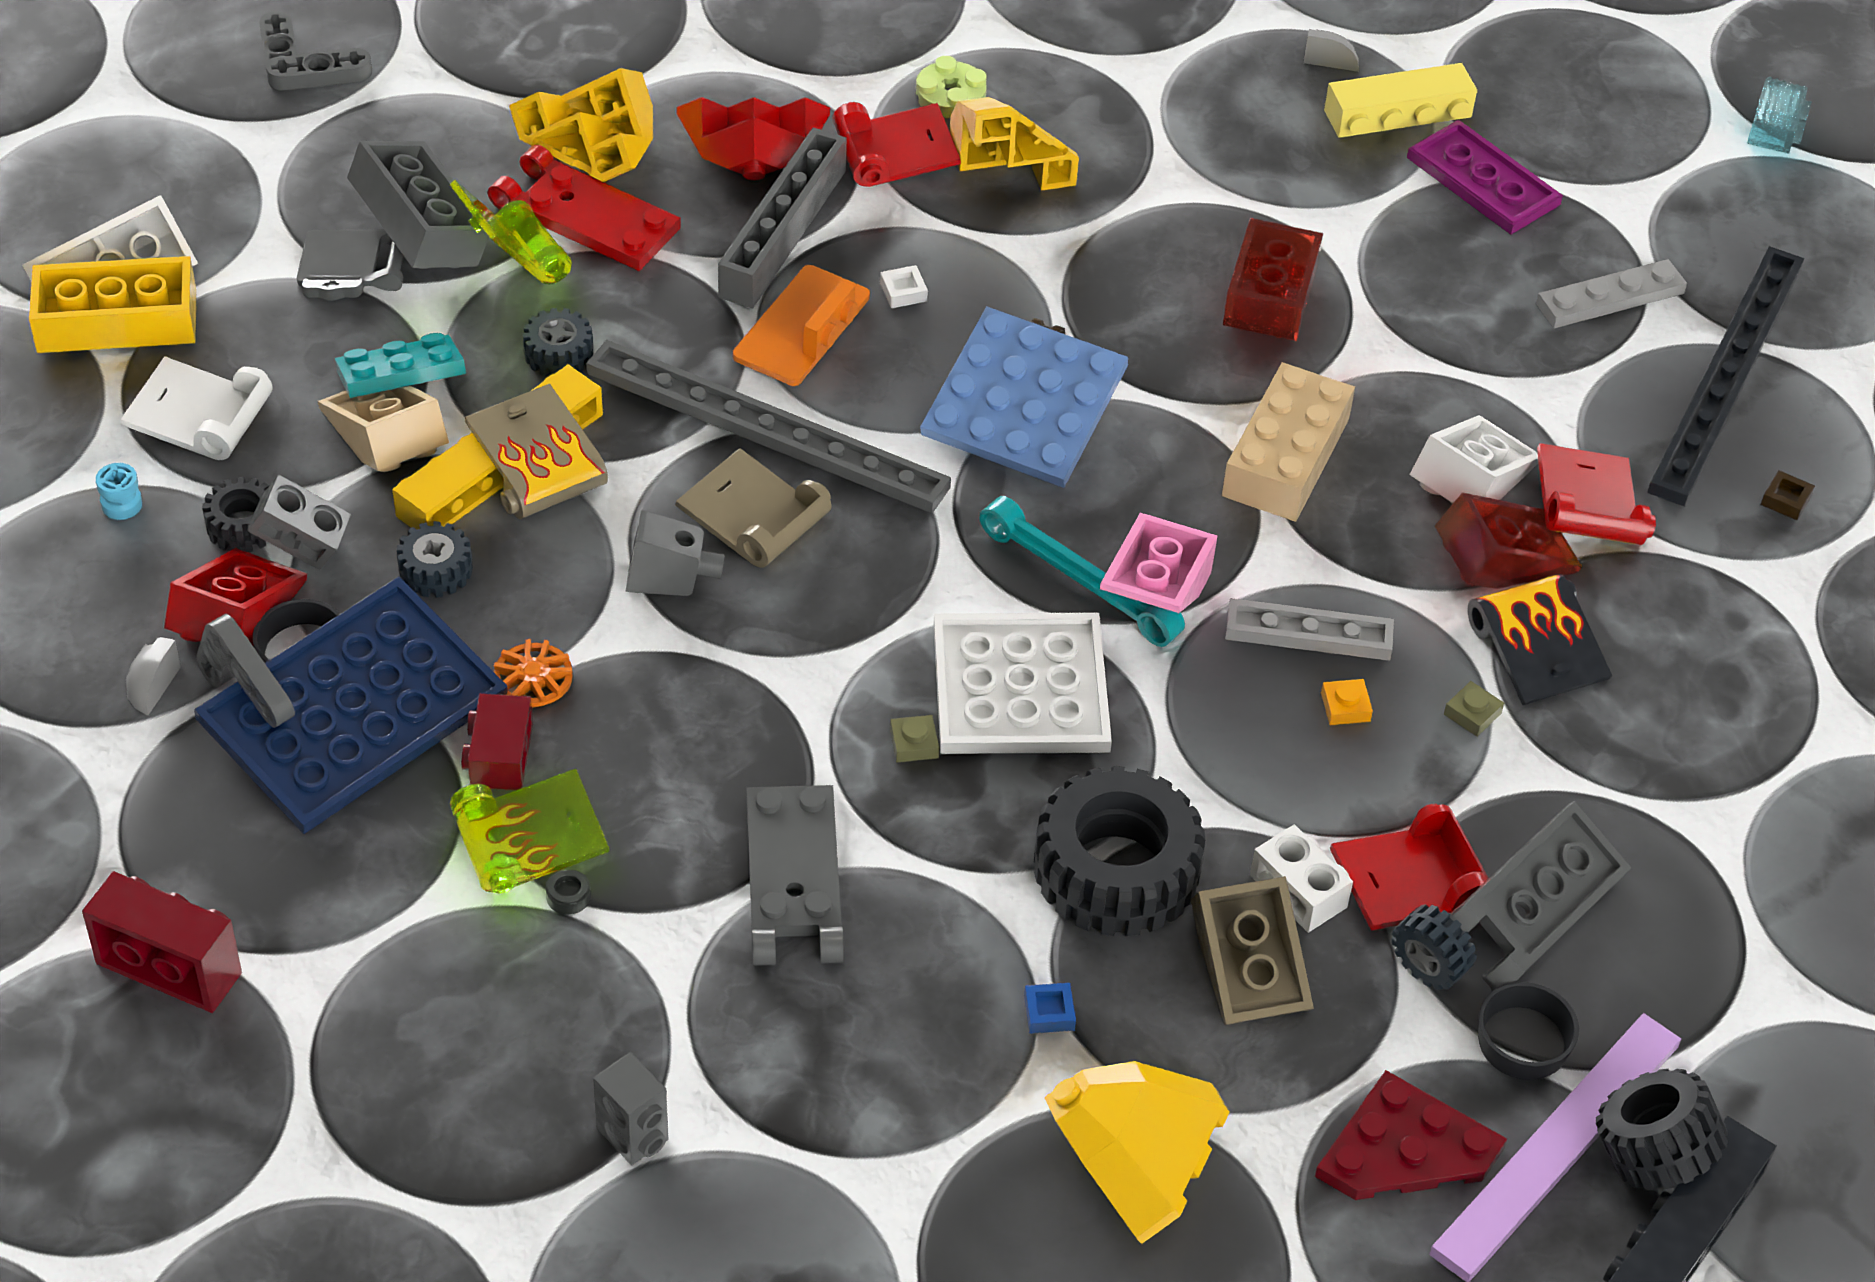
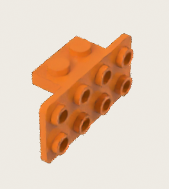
M814 265L804 266L734 348L733 360L790 386L800 385L869 301L870 290Z

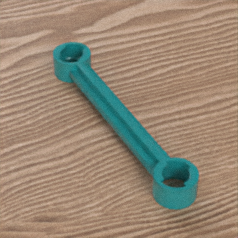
M999 496L980 512V523L992 539L1000 543H1006L1010 539L1014 540L1137 621L1140 632L1152 644L1165 647L1184 630L1185 621L1181 612H1173L1101 590L1100 585L1106 573L1028 523L1022 509L1012 499L1006 496Z

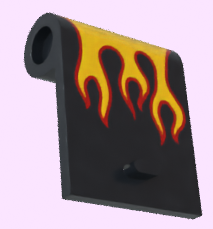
M1556 574L1469 601L1467 612L1473 631L1481 639L1492 637L1522 705L1602 682L1612 677V673L1577 600L1576 587L1571 580H1567L1562 574Z

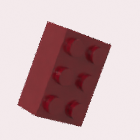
M112 871L82 910L97 965L212 1014L242 974L231 919L216 909L207 910L192 904L180 894L174 892L168 894L151 887L139 877H127Z

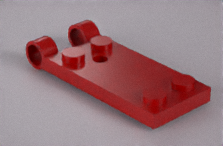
M533 145L520 157L519 162L522 170L529 177L538 180L526 192L522 191L520 185L509 176H501L487 191L490 201L498 209L515 213L637 271H640L681 229V217L554 160L551 153L541 145Z

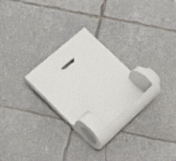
M164 356L120 419L121 425L209 458L225 460L230 456L273 390V386L267 374L258 368L242 367L234 375L233 381Z

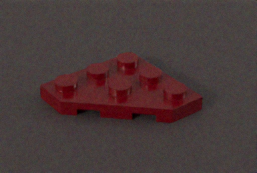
M1385 1070L1318 1164L1315 1177L1354 1200L1374 1198L1376 1192L1400 1189L1401 1193L1438 1188L1439 1183L1463 1180L1464 1184L1482 1182L1503 1152L1507 1138Z

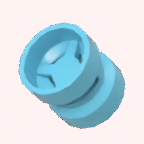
M112 463L98 471L96 486L100 494V504L104 514L116 520H124L135 516L142 508V497L138 489V478L134 468L124 463Z

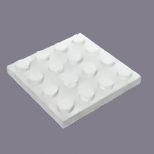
M1099 613L934 614L933 626L940 754L1109 753L1111 751L1112 740Z

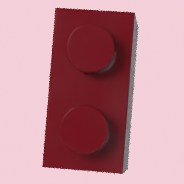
M479 693L477 710H470L468 715L467 732L468 736H472L471 744L463 745L461 758L462 770H469L471 788L522 791L533 727L530 696Z

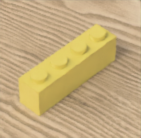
M1462 63L1331 82L1328 84L1324 111L1338 138L1470 118L1473 113L1477 88Z

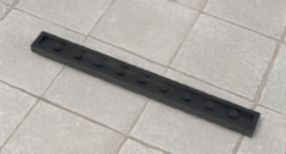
M1771 246L1768 247L1650 481L1647 493L1685 507L1798 277L1805 258Z

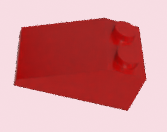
M235 548L170 583L164 629L178 633L184 640L201 642L205 625L224 614H228L235 620L252 646H254L253 632L258 622L274 606L292 600L306 582L308 573Z

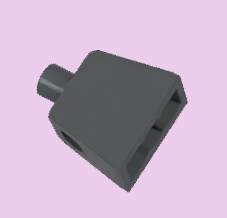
M641 510L630 557L625 592L689 596L693 593L697 575L721 578L725 555L702 551L704 531L701 527Z

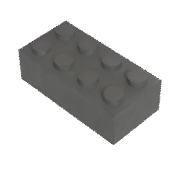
M359 141L347 179L412 268L478 267L491 233V228L481 218V215L424 141Z

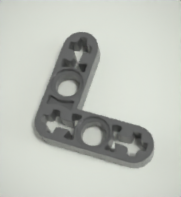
M272 11L260 18L259 24L267 79L273 89L295 90L365 81L372 75L371 56L366 50L347 48L297 54L290 15L282 11ZM280 28L281 33L274 34L273 29ZM279 48L288 49L284 52H272L273 50ZM317 67H326V68H328V69L323 70V71H312V70H311V69L317 68Z
M224 614L205 625L196 660L206 680L213 687L217 688L235 677L271 727L275 728L294 717L295 711L289 697L235 620L230 615Z

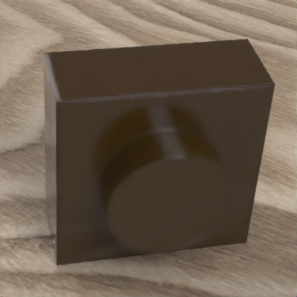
M1778 470L1765 491L1760 505L1798 520L1812 497L1815 485Z

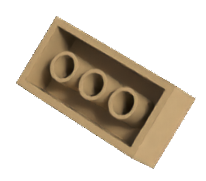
M1282 362L1227 462L1222 497L1296 522L1349 420L1355 386Z

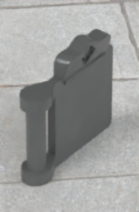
M385 229L309 230L306 235L296 279L298 285L303 287L305 297L322 298L328 301L345 297H358L362 294L364 286H373L385 291H398L403 283L404 276L401 272L404 255ZM381 242L390 245L386 268L375 272Z

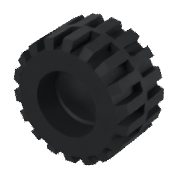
M1659 1069L1657 1072H1647L1639 1075L1640 1077L1634 1080H1628L1622 1084L1620 1089L1610 1093L1607 1096L1609 1100L1602 1103L1598 1110L1600 1115L1596 1117L1595 1124L1619 1177L1623 1182L1628 1181L1629 1185L1638 1189L1644 1186L1645 1190L1655 1191L1659 1187L1670 1189L1674 1188L1677 1184L1683 1182L1686 1184L1693 1181L1695 1176L1704 1174L1711 1169L1710 1165L1718 1162L1722 1156L1721 1150L1727 1147L1728 1140L1726 1136L1728 1132L1706 1082L1701 1080L1700 1076L1694 1072L1687 1073L1684 1069H1675L1673 1071Z

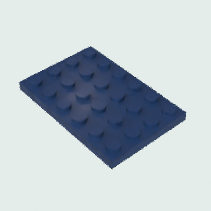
M398 576L265 663L289 697L294 707V717L275 728L271 727L238 681L195 708L194 713L195 719L296 827L303 834H306L466 724L469 711L477 710L479 693L506 695L508 686Z

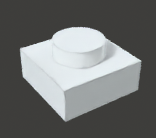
M916 265L880 272V284L891 308L927 302L928 290Z

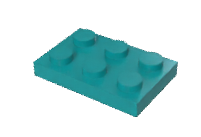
M430 333L422 336L421 340L405 343L404 341L388 342L381 349L371 351L353 349L344 353V356L335 358L337 373L350 398L466 374L462 355L450 335L442 333Z

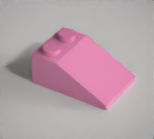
M1140 513L1105 574L1100 589L1180 613L1200 596L1211 575L1217 535Z

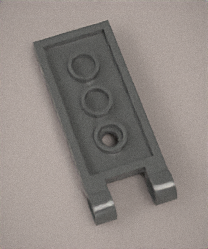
M833 785L747 787L753 966L776 965L775 937L819 935L820 963H843V929L841 923ZM790 890H800L803 893L800 896L793 897L787 892Z
M1573 801L1562 809L1465 902L1451 912L1450 918L1453 921L1457 919L1462 924L1460 926L1462 931L1467 932L1480 923L1505 952L1506 956L1482 976L1484 981L1494 991L1503 985L1515 983L1535 961L1631 869V866L1578 804ZM1515 904H1518L1524 908L1526 913L1525 918L1519 915V913L1516 910Z

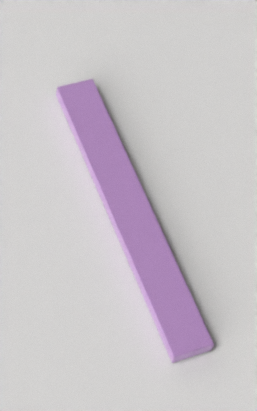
M1643 1013L1433 1244L1429 1255L1465 1282H1470L1599 1137L1598 1128L1595 1124L1596 1117L1600 1115L1598 1110L1601 1104L1609 1100L1607 1096L1614 1090L1620 1089L1622 1084L1628 1080H1634L1640 1077L1639 1075L1647 1072H1657L1678 1048L1681 1038Z

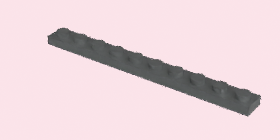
M607 339L586 363L587 374L929 513L933 514L951 488V477Z

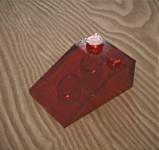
M1462 492L1435 525L1443 540L1444 548L1451 554L1459 568V575L1467 584L1472 586L1500 589L1533 582L1556 574L1564 576L1578 573L1582 568L1562 532L1547 529L1544 509Z

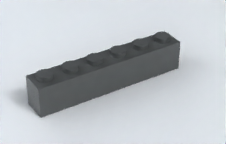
M814 127L811 129L718 263V298L748 308H754L846 172V137Z

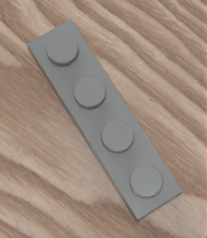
M1667 259L1538 293L1536 305L1552 327L1558 328L1682 295L1685 293L1687 282L1671 261Z
M1230 598L1225 640L1390 661L1393 647L1394 619Z

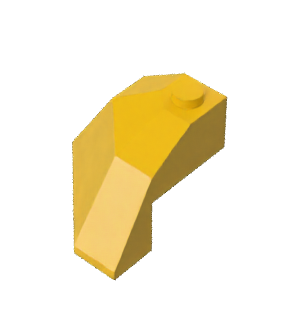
M619 68L564 95L536 92L509 105L521 141L531 146L541 145L545 147L553 157L589 173L590 176L602 182L635 169L653 139V105L643 74L638 71Z
M990 97L957 102L951 114L950 134L961 160V164L958 165L959 171L1007 165L1009 168L1031 164L1041 190L1076 186L1079 161L1077 153L1020 112Z
M1136 1061L1081 1070L1073 1077L1058 1083L1053 1091L1044 1097L1055 1121L1079 1159L1141 1244L1181 1216L1187 1203V1199L1183 1196L1190 1178H1199L1212 1151L1207 1142L1214 1128L1223 1127L1230 1113L1212 1083Z

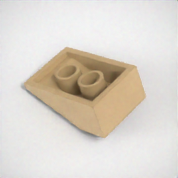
M412 386L350 398L347 391H343L318 401L320 410L360 461L380 472L395 470L401 466L402 461L413 457L422 458L430 456L437 451L436 448L449 443L438 400Z

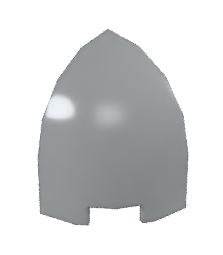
M1309 29L1304 63L1359 72L1358 55L1354 46L1345 37L1330 31Z
M160 637L156 639L154 644H145L132 662L126 676L127 699L136 710L146 715L150 714L181 668L175 640Z

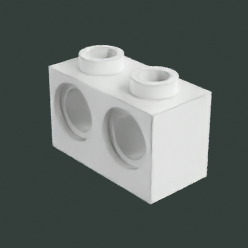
M1295 824L1254 850L1250 876L1255 881L1286 876L1295 920L1308 933L1348 907L1353 885L1349 874L1342 866L1335 864L1321 851L1318 843L1312 837L1306 836Z

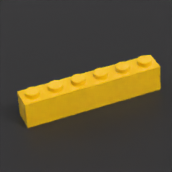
M569 364L555 374L549 375L544 382L534 388L537 389L550 384L582 430L603 415L601 387ZM470 433L462 437L455 445L441 455L432 458L427 465L413 475L401 480L392 489L396 517L416 530L420 529L419 524L425 522L428 526H433V521L441 522V526L445 527L447 523H455L502 489L504 478L474 434Z

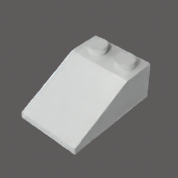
M1478 415L1431 434L1410 475L1420 481V486L1427 492L1441 495L1452 502V507L1459 513L1475 517L1493 508L1538 464V454L1527 445Z

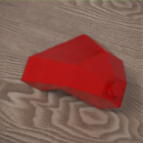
M700 97L676 107L677 115L701 157L743 174V177L749 180L763 179L766 174L786 167L811 129L814 127L822 130L830 116V107L806 97L781 107L755 97L729 107Z

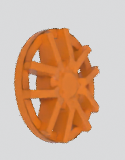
M527 639L525 644L517 645L509 650L503 649L500 658L494 663L493 672L499 678L500 674L508 676L503 680L508 686L506 695L524 696L529 691H533L537 698H531L532 707L548 705L560 699L570 688L573 679V669L569 655L549 645L548 640H544L543 643H531V639ZM538 651L540 654L538 657H531V652ZM564 679L560 686L555 682V680ZM517 684L519 685L513 693L509 692V689ZM547 687L552 693L545 696L541 689Z

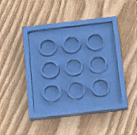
M986 306L921 424V435L1064 488L1128 366V357Z

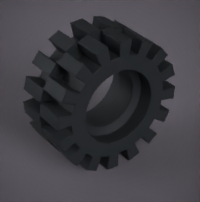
M237 477L238 483L232 484L230 479L223 481L224 488L215 485L212 488L213 495L206 494L204 498L205 503L202 506L210 541L213 544L218 542L219 548L222 550H226L229 545H231V550L245 547L246 552H252V545L257 544L260 549L265 547V540L247 531L253 515L242 519L229 518V516L241 511L255 513L260 498L269 485L263 482L259 486V481L255 478H251L249 483H245V477Z

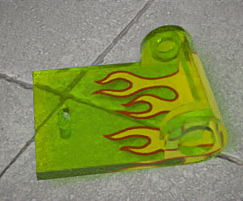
M456 180L449 184L473 215L468 222L474 230L479 233L483 228L492 241L539 281L548 285L555 284L568 275L572 267L571 258L552 238L527 202L522 200L512 201L494 214Z
M576 768L494 798L488 786L472 784L458 790L450 799L452 813L481 888L487 892L506 893L521 884L610 852Z

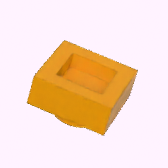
M1364 679L1323 682L1321 696L1329 725L1371 722L1373 710Z

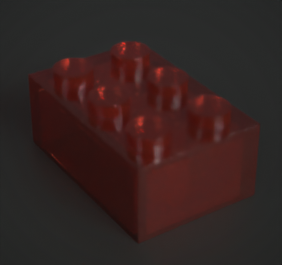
M1250 218L1227 292L1223 325L1297 341L1317 272L1324 233Z

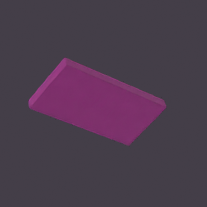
M1460 120L1454 121L1408 148L1407 159L1510 235L1561 205L1563 198L1561 193Z

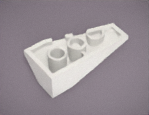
M160 195L38 256L22 266L32 281L33 265L191 256L192 266L198 264Z

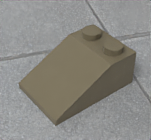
M1286 876L1199 891L1191 899L1199 944L1224 1025L1314 1009Z

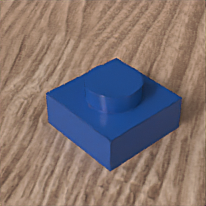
M1070 983L1025 986L1024 999L1030 1034L1075 1031L1076 1017Z

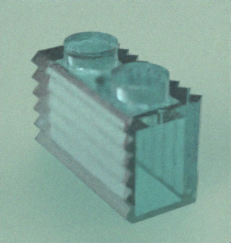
M1771 77L1766 78L1747 144L1785 154L1790 153L1792 143L1800 144L1812 103L1805 100L1808 90L1806 85L1801 87L1799 84L1793 85L1792 82L1786 83L1785 80L1780 82L1778 78L1774 80Z

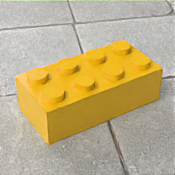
M191 256L33 265L29 321L37 353L195 343L196 284Z

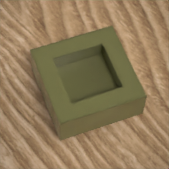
M1470 681L1446 703L1444 715L1478 737L1502 714L1504 702Z
M933 715L890 719V732L896 763L939 758V745Z

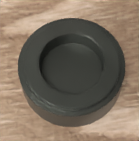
M562 870L553 874L546 883L548 905L555 912L565 915L576 914L584 910L591 899L588 878L576 870Z

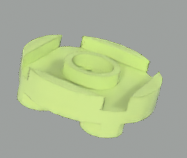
M940 56L934 64L921 70L916 78V95L919 97V104L923 107L938 103L943 117L951 118V114L958 101L986 98V73L969 64L958 62L951 56Z

